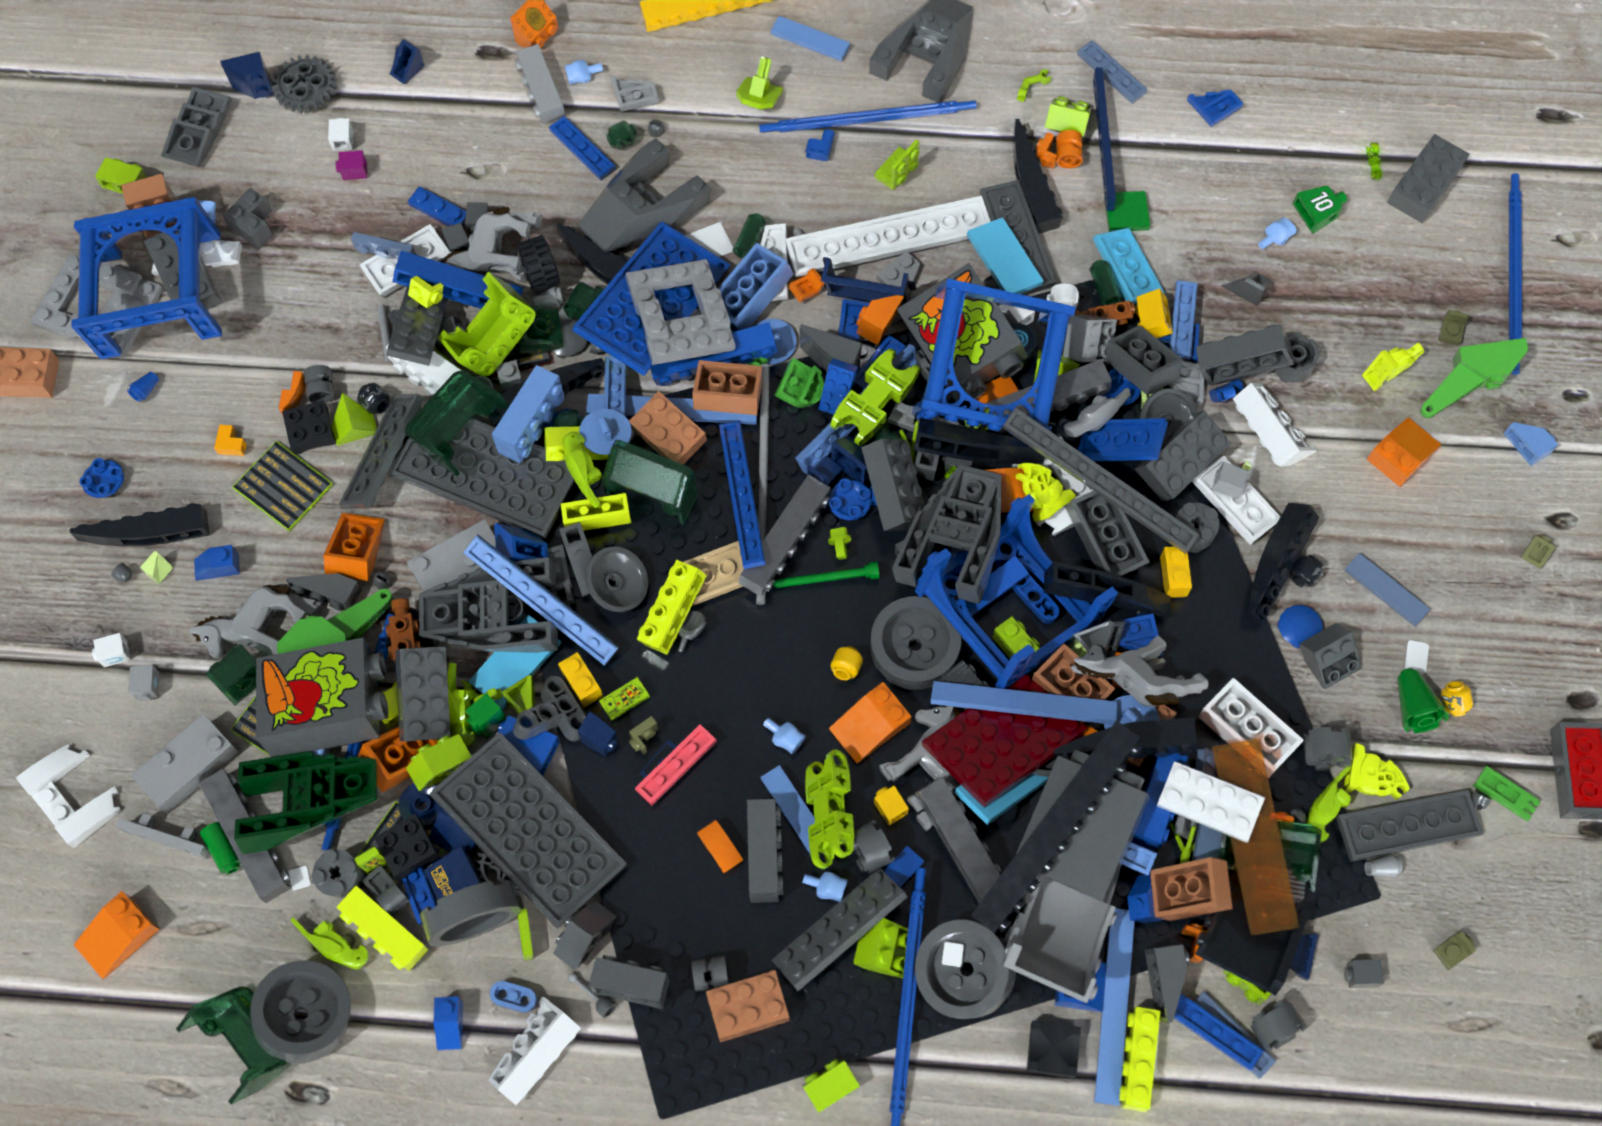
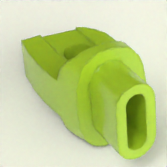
M841 527L830 530L831 538L828 539L830 545H835L837 558L839 560L847 559L846 543L851 541L847 528Z

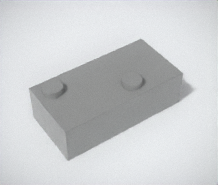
M485 519L407 561L423 591L444 582H451L464 573L469 574L480 569V566L463 552L477 535H480L496 548L495 536Z
M203 713L136 770L131 777L153 802L168 814L200 787V781L216 773L235 757L239 751Z

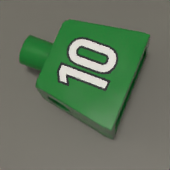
M1322 186L1297 193L1293 206L1311 233L1314 234L1339 217L1342 204L1347 202V197L1343 191L1334 194L1329 186Z

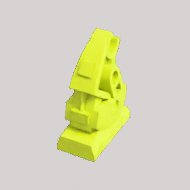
M1417 343L1407 350L1396 347L1388 352L1387 350L1381 351L1362 376L1373 391H1376L1383 385L1385 380L1388 382L1402 371L1408 369L1425 352L1424 348L1420 343Z
M1018 464L1017 468L1023 469L1024 475L1018 473L1015 478L1023 482L1022 486L1026 494L1025 496L1030 494L1035 500L1032 506L1034 509L1032 516L1035 522L1048 519L1076 497L1071 489L1063 491L1061 482L1051 476L1052 470L1040 464Z
M1355 743L1352 745V768L1347 772L1344 779L1343 790L1346 793H1351L1356 789L1365 795L1380 797L1391 795L1397 800L1402 796V794L1398 793L1397 788H1401L1404 794L1410 790L1401 770L1391 760L1385 762L1376 754H1365V748L1361 744Z

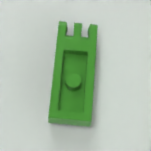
M1488 766L1483 768L1473 784V787L1525 821H1529L1531 818L1530 814H1534L1536 808L1533 806L1538 807L1540 804L1537 798Z

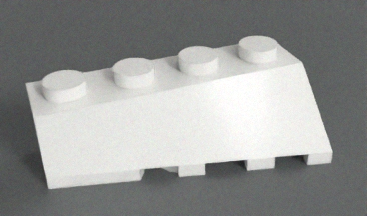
M1261 383L1249 384L1233 398L1236 403V409L1246 417L1248 426L1258 434L1260 443L1270 451L1273 462L1278 466H1291L1318 451L1314 445L1310 447L1303 440L1306 436L1301 430L1298 431L1291 426L1292 419L1287 413L1277 409L1279 404Z
M543 996L538 1002L540 1007L536 1014L531 1013L526 1020L529 1025L523 1034H517L511 1053H505L488 1079L496 1089L515 1105L526 1097L531 1087L543 1076L547 1068L559 1057L562 1050L575 1038L581 1029L564 1012Z

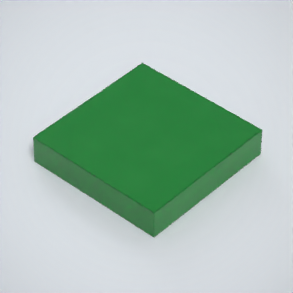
M1115 192L1114 211L1106 210L1108 232L1130 228L1131 231L1149 230L1150 220L1146 192Z

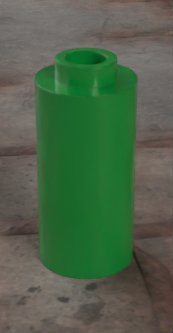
M214 822L204 827L200 831V835L219 872L222 874L226 873L227 875L235 873L239 870L241 863L220 823Z

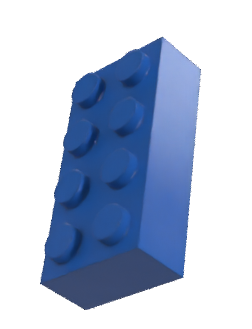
M834 358L831 360L828 366L819 410L835 414L839 404L853 390L858 366Z

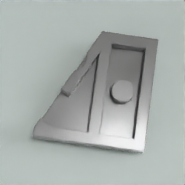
M616 76L611 77L612 86L621 112L659 102L654 82L638 81L637 79L630 78L628 81L617 80Z
M905 252L876 275V279L882 284L901 287L904 273H908L910 281H914L919 272L920 263L911 254Z
M1183 361L1179 379L1168 386L1185 393L1194 404L1200 406L1203 403L1204 375L1199 369V364Z

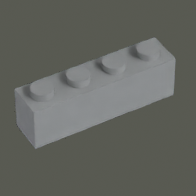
M539 44L517 50L518 59L514 61L518 72L522 71L523 73L521 79L524 87L528 86L529 88L527 91L530 102L535 103L533 110L536 118L540 117L543 124L559 120L565 116L564 107Z

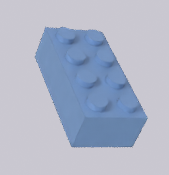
M758 243L752 247L718 288L720 289L731 323L730 329L734 332L749 328L793 276L788 261Z
M538 365L535 366L492 433L499 454L520 464L524 458L529 456L532 449L531 446L535 440L538 441L540 439L545 424L550 423L554 410L564 400L559 375Z

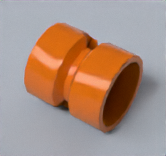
M1066 130L1056 136L1058 166L1071 169L1082 164V135L1078 131Z

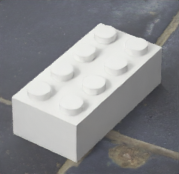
M433 351L429 366L388 356L393 362L392 367L396 372L401 375L403 373L407 375L414 385L424 387L428 395L439 398L446 408H453L458 412L469 400L465 390L466 384L469 381L467 374L435 351Z
M1234 678L1203 708L1198 716L1267 779L1304 741Z

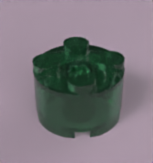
M579 281L563 307L565 314L571 320L573 317L579 320L604 289L599 286L594 288Z

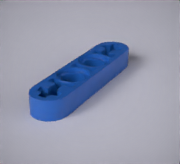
M995 562V570L1001 567L1002 562ZM1030 575L1025 577V584H1016L1012 587L1013 591L1043 623L1052 624L1057 620L1059 615L1057 604L1047 593H1043L1044 590ZM1030 592H1037L1040 595V599L1038 601H1031L1028 598V594ZM1045 609L1047 611L1053 610L1052 616H1045Z

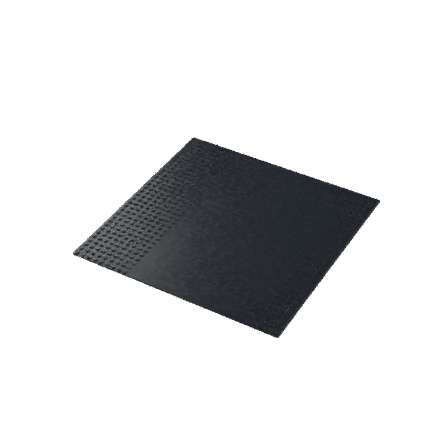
M1112 275L1074 284L1079 292V303L1075 311L1079 310V312L1090 308L1126 301ZM1051 291L1030 297L1047 300V295H1050ZM1136 310L1135 314H1132L1133 318L1128 320V324L1116 326L1114 337L1138 326L1140 318L1137 316ZM1035 311L1034 321L1027 325L1036 335L1035 352L1033 357L1024 363L1023 368L1011 377L1018 390L1033 385L1038 350L1043 349L1048 323L1038 321L1040 312ZM909 329L889 334L906 347L911 344L915 346L917 351L921 349ZM888 335L882 338L879 345L869 340L860 342L862 343L861 364L857 373ZM807 356L796 359L810 368L813 366L819 368L825 383L827 372L811 357ZM1075 361L1076 363L1080 364L1079 367L1092 363ZM1103 361L1109 374V371L1114 368L1106 361ZM789 362L770 366L766 536L807 477V474L803 473L795 458L831 423L834 416L818 409L820 400L809 407L798 408L774 396ZM920 372L911 391L901 403L914 406L922 400L927 381ZM999 375V376L995 377L994 379H992L991 381H993V380H995V379H997V378H1000L1001 376ZM1168 385L1163 387V389H1172ZM853 386L854 392H856L857 394H860L862 392L860 389ZM694 387L664 396L666 398L693 399ZM1141 392L1133 403L1122 405L1110 420L1140 419L1142 410ZM948 393L946 396V402L949 404H954L955 401L953 400L950 393ZM1097 395L1090 397L1083 403L1069 405L1063 411L1056 410L1051 412L1049 421L1056 422L1061 416H1066L1074 421L1078 420L1082 410L1091 405ZM890 399L882 410L887 413L886 422L864 446L882 438L903 440L899 432L900 430L904 431L911 446L913 432L888 423L889 416L896 403L894 400ZM760 401L756 425L741 424L757 518ZM963 401L958 407L967 406L969 408L970 403ZM585 417L570 420L555 427L580 426ZM958 419L957 423L965 426V420ZM693 421L706 433L707 441L678 471L635 432L631 441L622 450L611 454V459L592 460L593 466L598 468L602 475L596 483L590 485L594 495L598 498L626 493L631 523L583 531L591 555L593 557L597 552L608 547H621L631 551L640 559L646 569L648 589L643 601L635 608L625 612L607 610L600 606L592 598L591 594L582 597L566 551L573 586L571 589L575 603L569 604L567 602L565 589L558 591L561 601L618 645L619 648L607 663L603 665L558 629V639L562 643L558 646V650L554 651L541 666L544 682L551 676L562 678L585 716L589 712L593 713L615 730L618 743L612 752L609 751L605 757L582 744L581 739L578 741L568 740L563 735L559 726L556 727L580 816L627 863L626 867L599 891L603 906L617 916L610 929L617 961L626 964L627 960L638 962L640 967L649 969L650 966L663 968V972L667 973L670 980L663 1009L628 1001L658 1117L661 1120L805 1077L813 1072L826 1070L825 1065L836 1058L838 1061L843 1059L847 1064L896 1049L903 978L869 971L853 964L858 940L799 991L794 988L772 962L774 957L839 903L835 900L819 898L816 894V887L803 883L805 874L820 878L824 872H831L841 878L848 879L843 898L871 874L867 871L861 872L856 863V860L859 858L855 850L845 858H840L835 854L831 866L825 869L818 868L780 810L781 826H777V829H781L782 849H777V852H782V872H778V876H782L783 895H779V902H750L747 800L773 799L760 779L769 771L780 765L814 817V805L806 803V769L815 761L824 765L826 755L830 751H841L848 762L851 791L844 794L845 813L853 814L854 829L874 819L876 821L875 829H882L892 850L888 851L889 856L893 855L896 858L908 846L924 860V864L920 867L926 869L924 884L926 898L921 944L933 929L943 923L953 920L978 921L971 914L979 903L935 827L932 825L928 831H925L917 820V815L925 812V810L923 809L917 813L914 807L907 801L908 797L935 780L920 764L911 768L894 782L892 780L888 781L879 769V765L887 762H896L910 753L921 736L930 729L927 725L917 722L915 719L917 711L940 707V705L931 704L933 687L921 690L898 687L886 680V677L876 669L871 657V632L879 613L887 605L898 599L918 596L915 592L916 587L896 582L892 570L897 558L895 544L905 540L908 531H884L878 507L873 506L872 503L870 509L863 517L850 521L840 519L833 514L828 503L825 508L821 507L818 513L820 515L814 525L809 524L807 527L809 531L805 539L797 542L796 546L798 548L792 558L787 557L784 570L780 575L776 574L773 580L862 568L864 565H868V562L874 561L878 562L879 579L871 580L866 578V576L781 588H776L773 584L769 592L765 590V604L763 605L756 604V594L743 586L702 603L692 605L690 611L701 612L706 618V625L697 637L692 640L687 639L683 652L678 651L682 637L677 635L668 655L647 647L637 640L639 630L644 625L649 615V610L656 602L659 590L665 584L669 576V570L674 566L676 560L684 562L738 541L719 425L724 423ZM981 424L978 430L986 427L987 425ZM856 426L848 434L851 438H856L859 433L858 427ZM543 431L538 441L535 440L534 444L545 448V431ZM1008 431L1002 434L1015 437L1014 435L1009 434ZM1082 435L1076 443L1070 441L1066 443L1078 450ZM831 452L827 455V457H829L830 459H831ZM940 455L934 481L917 477L919 486L922 489V498L925 506L928 504V499L933 494H937L943 487V483L947 480L946 472H944L945 464L941 463L943 456ZM1144 460L1094 461L1175 518L1179 510L1189 502L1203 503L1214 508L1218 513L1219 530L1211 546L1198 553L1188 552L1192 584L1188 596L1171 598L1170 618L1154 615L1159 637L1167 645L1163 651L1164 655L1158 657L1166 661L1162 669L1154 671L1158 676L1173 679L1182 675L1185 680L1191 679L1198 673L1202 674L1208 680L1207 689L1202 690V693L1179 696L1178 704H1166L1165 706L1177 713L1174 719L1194 717L1197 748L1206 747L1215 753L1222 751L1263 779L1261 796L1265 799L1260 809L1259 824L1254 826L1249 841L1246 843L1229 835L1222 836L1221 845H1223L1236 863L1228 869V876L1231 872L1236 873L1232 885L1252 895L1254 868L1258 864L1306 871L1304 899L1294 906L1282 904V900L1277 899L1267 903L1293 916H1296L1300 908L1303 907L1310 911L1307 921L1378 900L1381 894L1373 876H1368L1365 873L1364 865L1367 860L1350 862L1336 817L1329 824L1325 825V831L1329 833V837L1321 843L1313 842L1305 834V826L1311 805L1333 778L1329 769L1317 771L1315 766L1306 764L1304 743L1302 742L1267 779L1198 717L1203 708L1234 678L1302 739L1303 734L1309 735L1308 731L1312 729L1267 618L1263 625H1259L1249 613L1253 584L1225 517L1193 482L1188 484L1174 499L1162 502L1135 470ZM975 461L972 468L980 470L1017 468L1012 467V464ZM841 471L828 485L831 487L830 492L840 480L845 478L853 479ZM1051 471V476L1056 480V477ZM871 481L866 485L869 490L870 486H872ZM576 482L565 503L587 499ZM560 510L546 539H542L547 543L548 548L564 545L559 529L564 528L562 510ZM1030 512V521L1034 535L1042 550L1052 562L1056 561L1096 570L1075 526L1053 536L1054 528L1045 522L1038 526L1033 519V512ZM1125 513L1149 563L1122 577L1135 581L1136 574L1141 584L1164 593L1160 556L1164 547L1174 546ZM1001 514V524L1005 522L1006 514ZM846 527L848 535L851 536V541L846 543L847 559L839 560L836 556L835 545H830L828 539L831 538L830 530ZM935 543L932 553L935 551L939 553L946 548L951 553V560L952 556L958 551L964 552L965 550ZM1004 543L1000 546L1002 554L1011 553L1008 544ZM1017 551L1016 554H1015V556H1016L1017 558H1022L1021 556L1018 555V551ZM993 562L991 573L996 571L995 562ZM1026 569L1029 575L1044 590L1042 581L1034 573ZM1025 578L1018 582L1017 585L1025 584ZM609 580L610 586H613V583ZM948 580L944 582L946 587L956 589L955 581ZM1012 588L972 617L1008 660L1010 658L992 637L994 629L1010 617H1013L1016 621L1019 620L1024 625L1025 632L1030 638L1033 637L1037 640L1040 648L1077 623L1052 594L1047 595L1057 604L1059 615L1054 623H1043ZM1030 592L1028 598L1031 601H1038L1040 595L1037 592ZM524 602L527 615L529 614L537 622L548 621ZM1110 606L1098 625L1108 621L1137 617V612ZM1045 609L1044 615L1052 616L1053 610L1047 611ZM961 637V648L956 665L962 660L965 664H971L976 670V676L980 681L984 680L991 688H997L995 686L998 681L997 677ZM914 640L909 643V647L911 650L917 651L921 648V644ZM848 646L854 647L863 657L859 673L853 679L840 680L835 677L831 670L830 664L837 649ZM1122 647L1117 648L1119 653L1130 651ZM578 652L599 685L603 695L602 698L637 677L650 698L611 721L599 702L602 698L583 708L561 673L558 663ZM1043 662L1041 665H1039L1038 667H1036L1035 669H1033V670H1032L1031 672H1029L1028 674L1033 678L1034 673H1035L1045 662ZM1106 678L1105 680L1112 685V679ZM884 682L912 716L911 723L856 764L829 728L862 697ZM1114 687L1115 691L1108 701H1114L1121 696L1130 694L1123 688ZM957 707L960 713L965 711L962 707ZM652 716L657 723L658 730L649 740H642L647 749V753L643 755L640 750L636 752L629 743L631 739L629 731ZM767 718H770L779 726L790 722L798 731L806 735L803 743L792 755L786 749L776 746L772 742L774 733L763 725ZM1086 723L1097 731L1105 730L1103 723ZM699 725H702L717 742L651 806L635 790L645 779L639 773L645 768L644 772L649 775L658 766L657 763L661 758L665 759L674 750L666 744L668 740L678 746ZM1197 752L1188 755L1186 764L1190 765L1192 769H1195ZM833 755L835 764L839 765L838 758ZM1148 755L1135 773V775L1145 779L1141 791H1144L1155 755ZM814 767V773L819 774L818 769ZM1046 783L1018 802L1021 805V813L1011 824L992 821L987 825L960 800L966 810L964 815L968 821L971 820L976 826L978 839L980 842H985L990 851L988 856L992 862L995 861L998 864L1002 873L1018 851ZM895 786L908 806L909 811L908 815L888 826L874 804V797H876V793L884 787L889 789ZM1345 807L1340 809L1337 816L1347 813ZM1294 808L1303 810V813L1306 814V822L1301 829L1292 828L1289 851L1265 847L1268 821L1271 813L1284 812L1288 814ZM1177 814L1174 815V818L1172 821H1170V823L1172 822L1175 825ZM714 820H717L743 858V861L725 873L721 871L711 853L708 852L696 833ZM1170 825L1166 826L1167 829H1170L1166 842L1163 843L1162 848L1158 847L1155 850L1157 856L1151 870L1180 863L1181 850ZM1180 836L1184 846L1186 847L1187 839ZM840 844L841 850L846 852L845 845ZM820 852L819 858L825 863L824 854ZM1193 852L1191 853L1189 862L1192 861ZM890 864L884 866L881 869L884 871ZM1122 865L1110 905L1118 909L1129 910L1127 897L1137 877L1145 874ZM916 873L901 888L907 895V898L884 917L907 929L911 894L915 888ZM1024 904V906L1022 907V909L1020 910V912H1023L1024 907H1025V904ZM1015 911L1009 917L1011 923L1003 933L1001 931L998 932L1003 938L1010 927L1013 926L1017 915ZM1207 914L1174 921L1160 920L1150 923L1134 921L1130 976L1148 971L1144 949L1183 944L1190 957L1194 938L1181 934L1182 929L1186 925L1190 926V924L1202 926ZM1109 926L1098 957L1105 964ZM725 955L729 984L775 970L789 1015V1022L720 1043L706 991L715 989V987L710 985L708 990L695 991L691 960L705 958L708 962L712 957ZM966 962L961 970L966 976H970L974 968L970 962ZM711 971L704 972L705 976H711ZM1016 972L1015 983L1009 997L1006 998L996 1011L979 1018L957 1019L945 1016L930 1006L922 996L917 984L911 1044L1054 1000L1056 989Z

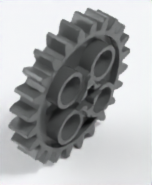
M308 54L305 59H302L300 55H298V60H294L291 57V63L284 61V68L278 66L280 73L274 72L275 79L271 80L273 83L271 88L276 100H278L280 105H284L286 110L291 108L292 112H295L299 109L300 114H302L304 109H307L308 113H310L313 107L315 110H318L319 104L325 107L324 101H331L329 95H335L334 89L337 88L335 72L329 63H325L323 58L318 61L316 55L312 59H310Z

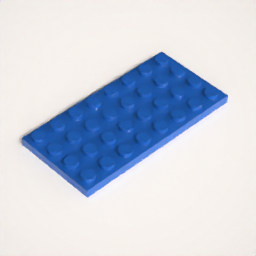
M661 221L574 324L572 331L645 376L653 365L647 349L645 330L641 317L636 313L625 278L626 273L707 259L715 285H717L729 270L730 264ZM692 284L653 291L655 298L659 301L665 321L690 317L693 311L699 308Z

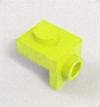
M415 276L411 278L408 296L425 308H428L441 301L444 285L438 283L432 287L420 277Z

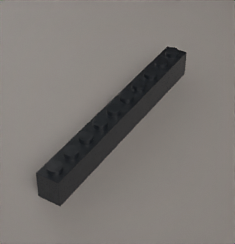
M1117 720L971 916L994 934H998L999 931L1003 933L1011 923L1009 917L1014 911L1018 913L1026 903L1023 900L1028 892L1032 894L1040 884V881H1038L1039 877L1043 872L1047 874L1054 866L1053 858L1057 853L1062 854L1069 845L1067 840L1071 834L1076 835L1084 825L1081 821L1086 814L1091 815L1098 806L1096 801L1100 795L1105 796L1113 786L1110 782L1115 775L1120 777L1128 766L1125 762L1130 755L1135 757L1142 745L1139 744L1141 738Z

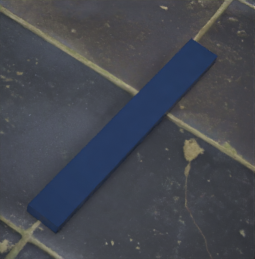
M1097 67L1094 69L1093 87L1105 208L1107 211H1114L1116 194L1103 67Z

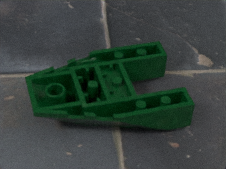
M307 751L239 762L238 783L245 796L283 791L282 812L235 819L234 840L241 853L248 854L269 850L376 801L377 760L349 756V759L335 757V754H326V756L313 755L312 752Z

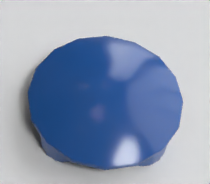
M1115 368L1109 371V376L1112 380L1111 389L1101 396L1107 397V399L1115 398L1125 388H1129L1130 396L1122 405L1133 403L1139 397L1141 390Z
M97 458L85 470L79 483L83 487L84 492L91 497H108L121 487L124 481V471L115 461Z
M842 479L830 492L829 507L833 514L840 519L848 521L857 520L863 517L870 509L872 503L871 491L859 481Z
M1294 605L1287 608L1281 614L1277 623L1283 638L1297 649H1300V642L1323 630L1322 620L1318 613L1304 605Z

